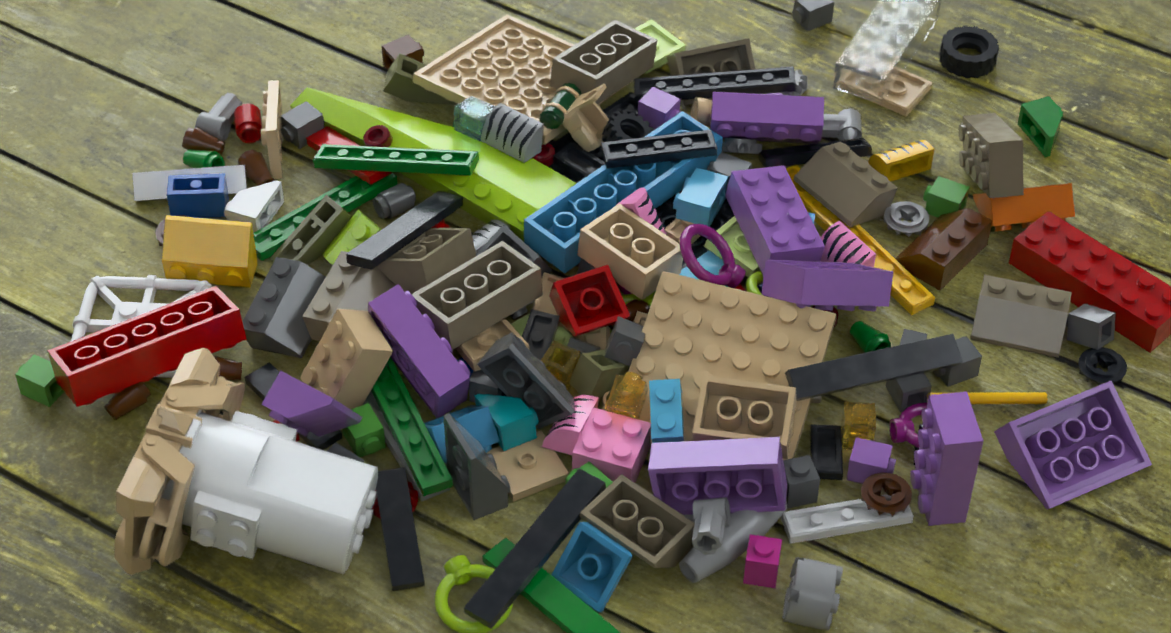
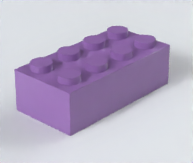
M784 165L731 172L725 196L763 277L766 260H821L825 245Z
M766 260L761 295L795 303L799 308L815 305L816 309L833 310V306L837 305V309L854 311L855 306H859L858 309L876 311L877 306L889 307L893 271L846 262Z
M397 284L368 303V312L393 350L390 356L434 416L438 418L467 400L469 376L471 374L466 364L462 360L457 361L453 356V350L449 342L444 337L440 338L434 331L435 326L427 314L422 315L417 309V302L409 291L404 292L400 285Z
M967 391L929 395L927 407L922 410L923 429L918 431L919 450L914 452L915 470H911V484L913 489L918 490L919 511L921 514H925L928 526L966 522L983 446V438Z
M780 437L652 443L648 472L653 495L682 515H693L694 500L726 497L729 501L730 513L741 510H754L758 512L785 511L787 479Z

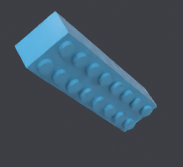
M681 111L645 137L711 129ZM712 131L717 146V156L606 169L604 164L524 219V243L552 265L566 273L580 263L581 257L577 254L581 228L615 207L616 204L639 188L646 189L656 209L683 189L685 179L692 176L696 167L707 170L710 162H715L722 152L723 137Z

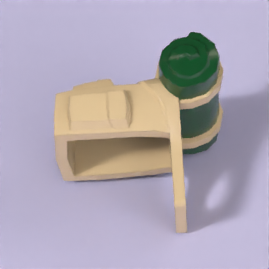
M565 83L556 91L552 100L542 109L539 121L550 129H557L560 125H563L587 152L595 150L601 146L602 132L609 121L606 114L595 101L601 96L607 86L602 84L582 94L575 84Z

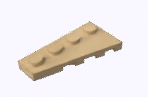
M279 80L268 81V91H263L264 104H262L261 141L262 145H267L270 171L273 179H283L281 167L282 101Z

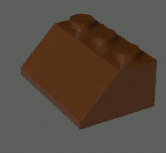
M970 208L943 214L895 259L913 276L941 291L987 246L992 220Z

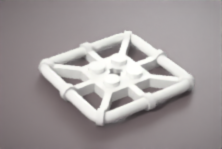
M148 275L147 278L95 276L90 279L91 283L85 290L79 314L73 320L72 326L74 331L71 341L84 337L86 332L94 333L167 305L165 303H153L156 290L191 291L177 299L180 300L209 289L212 285L206 280L157 278L156 275ZM108 288L146 290L142 302H122ZM97 294L114 309L112 320L90 319ZM176 370L167 371L154 377L173 378Z

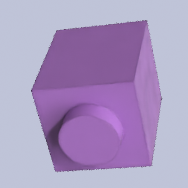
M652 87L638 101V116H642L643 121H648L650 123L649 127H653V129H657L681 112L680 98L655 87Z
M856 437L849 460L847 480L863 484L873 474L883 472L893 474L896 459L891 458L893 445Z

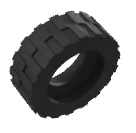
M975 26L955 27L952 30H948L947 34H944L942 38L939 61L942 63L943 68H946L949 73H953L958 77L980 78V76H986L996 66L999 51L998 40L985 29ZM957 49H974L981 54L975 56L965 55L958 52Z

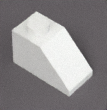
M276 180L238 191L232 201L227 203L224 211L225 217H227L228 221L251 222L253 233L267 226L284 203L282 183Z

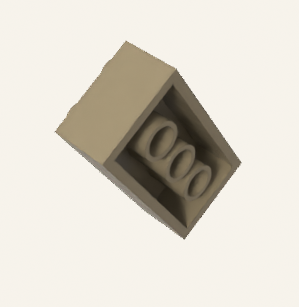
M613 20L553 58L549 86L558 90L565 83H572L584 94L605 84L607 88L595 101L596 104H599L653 68L658 40Z
M996 113L962 116L963 124L959 125L960 141H963V151L959 152L961 168H964L967 175L971 176L973 181L978 184L980 189L989 198L1024 195L1023 139Z
M501 241L414 292L412 295L417 302V309L422 315L427 314L435 326L434 331L440 338L444 337L453 350L542 296L541 268L504 241Z

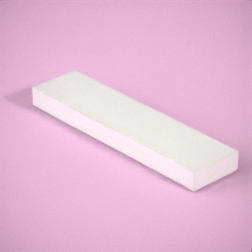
M245 165L132 173L135 201L166 199L169 175L225 173L228 194H234L247 189Z
M887 494L881 495L884 496L886 500H891V496H888ZM856 499L785 511L781 516V520L789 543L792 544L912 523L913 514L908 505L904 513L898 511L892 517L889 513L883 512L879 516L877 510H868L867 504L864 501Z

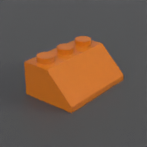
M1072 183L1024 188V195L989 198L986 193L973 194L979 213L992 220L991 226H995V231L1012 230V224L1022 223V228H1028L1047 211L1064 221L1068 217H1075Z

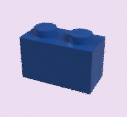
M225 173L169 175L167 200L170 215H186L193 218L225 217V207L229 202Z

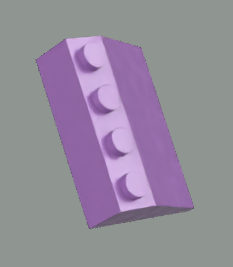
M713 92L710 129L722 136L723 139L738 138L765 142L816 144L821 141L824 122V97Z
M1112 381L1018 418L994 431L1007 460L1047 510L1152 465Z

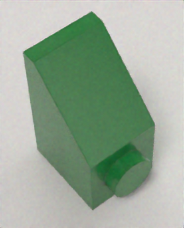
M1050 96L1021 104L1017 124L1044 157L1050 156L1063 119V111Z

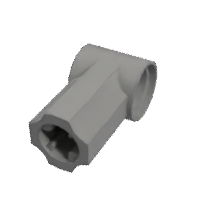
M226 93L225 96L218 100L209 113L202 112L199 114L195 127L202 129L221 141H225L229 136L231 123L234 121V111L238 106L242 105V101L235 94Z
M844 109L839 114H824L822 137L838 138L839 141L861 138V114L855 109Z
M727 497L694 500L693 502L695 525L692 542L694 549L701 551L704 555L715 554L716 550L722 547L724 528L730 526V523H727V521L731 518Z

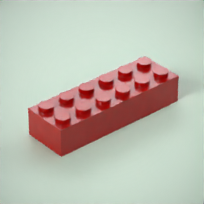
M1047 211L1013 239L1009 264L1045 287L1072 292L1070 302L1077 307L1088 304L1116 313L1115 331L1149 353L1171 335V286L1063 219Z
M217 286L50 349L48 350V355L57 383L75 406L79 407L92 404L97 399L109 394L120 393L125 388L139 382L150 381L154 376L164 372L177 370L186 353L206 348L212 354L222 349L232 348L237 343L247 339L240 309Z

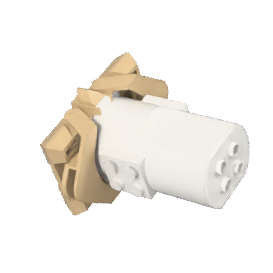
M206 348L184 354L160 405L157 404L146 426V433L116 491V512L124 518L115 536L114 558L130 575L150 569L155 559L159 560L162 566L169 565L181 557L189 540V535L182 529L183 524L191 527L190 540L196 541L202 546H212L228 551L234 556H244L253 559L257 548L344 574L350 565L354 553L358 554L364 537L362 535L364 528L368 529L372 519L373 510L371 509L377 494L375 490L378 480V467L296 442L297 429L290 428L285 424L258 418L253 414L239 412L244 396L245 384L227 381L224 377L219 376L220 364Z

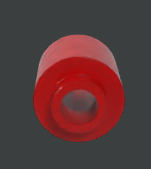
M253 104L238 106L234 111L236 135L244 143H255L261 137V111Z

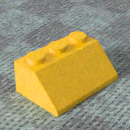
M166 215L162 253L165 278L206 280L214 285L251 288L258 265L252 223Z

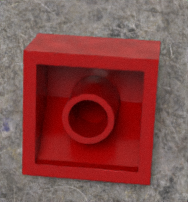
M608 264L553 282L549 297L557 315L560 316V322L575 337L615 324L618 316L624 319H630L631 317Z

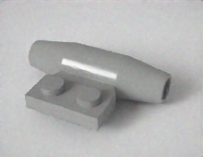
M741 510L730 513L731 518L727 521V523H730V526L724 528L722 547L718 548L715 554L704 555L693 547L679 563L681 572L690 582L697 583L723 569L747 550L750 534L765 536L785 511L758 512L754 510ZM683 515L694 522L693 515Z

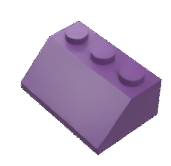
M281 370L262 403L263 406L271 410L270 417L290 428L297 429V432L304 436H307L309 432L322 436L358 424L363 418L334 398Z

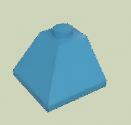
M579 522L551 575L583 602L601 613L633 556L628 549L590 523Z

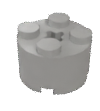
M796 557L789 576L791 577L790 585L785 594L783 607L784 621L829 631L833 613L836 614L839 605L840 594L835 593L836 586L840 585L843 567Z

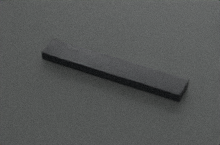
M794 67L634 79L635 103H638L652 87L678 97L680 100L695 99V97L712 98L713 92L767 94L796 91Z
M437 191L346 254L347 263L370 270L374 269L463 206V196Z
M954 334L793 368L787 370L785 375L789 387H796V401L957 366L963 361Z
M579 468L465 605V614L492 629L581 520L580 512L606 489L605 482Z

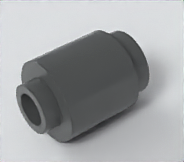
M400 183L378 193L377 197L373 199V206L381 219H391L414 208L416 195L411 186Z

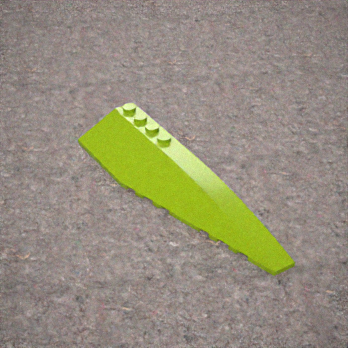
M306 87L290 105L291 109L307 101L323 114L324 127L329 126L360 146H366L363 137L369 128L383 125L388 128L392 135L390 147L477 151L479 161L471 176L400 173L434 193L443 191L463 196V206L460 207L462 210L486 224L491 220H500L510 226V230L523 242L524 219L577 184L533 158L524 163L482 142L481 135L309 87Z

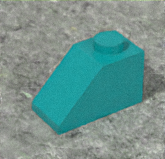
M490 394L474 395L476 406L489 407L500 440L497 443L503 451L537 438L535 426L538 424L537 414L532 407L528 408L521 398Z

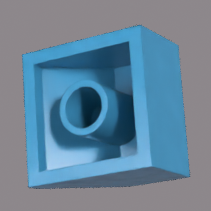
M470 405L449 413L480 442L485 452H489L492 449V444L500 442L488 406ZM441 416L424 424L444 463L447 465L444 417Z

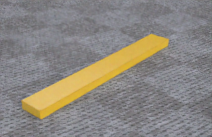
M798 165L786 168L807 212L815 213L814 221L824 231L837 221H841L876 253L875 268L893 271L890 295L911 316L934 305L935 296L861 225L849 227L793 180L794 176L801 169Z

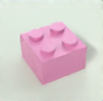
M593 407L572 451V470L582 467L587 462H591L611 481H615L622 474L635 483L651 447V423Z

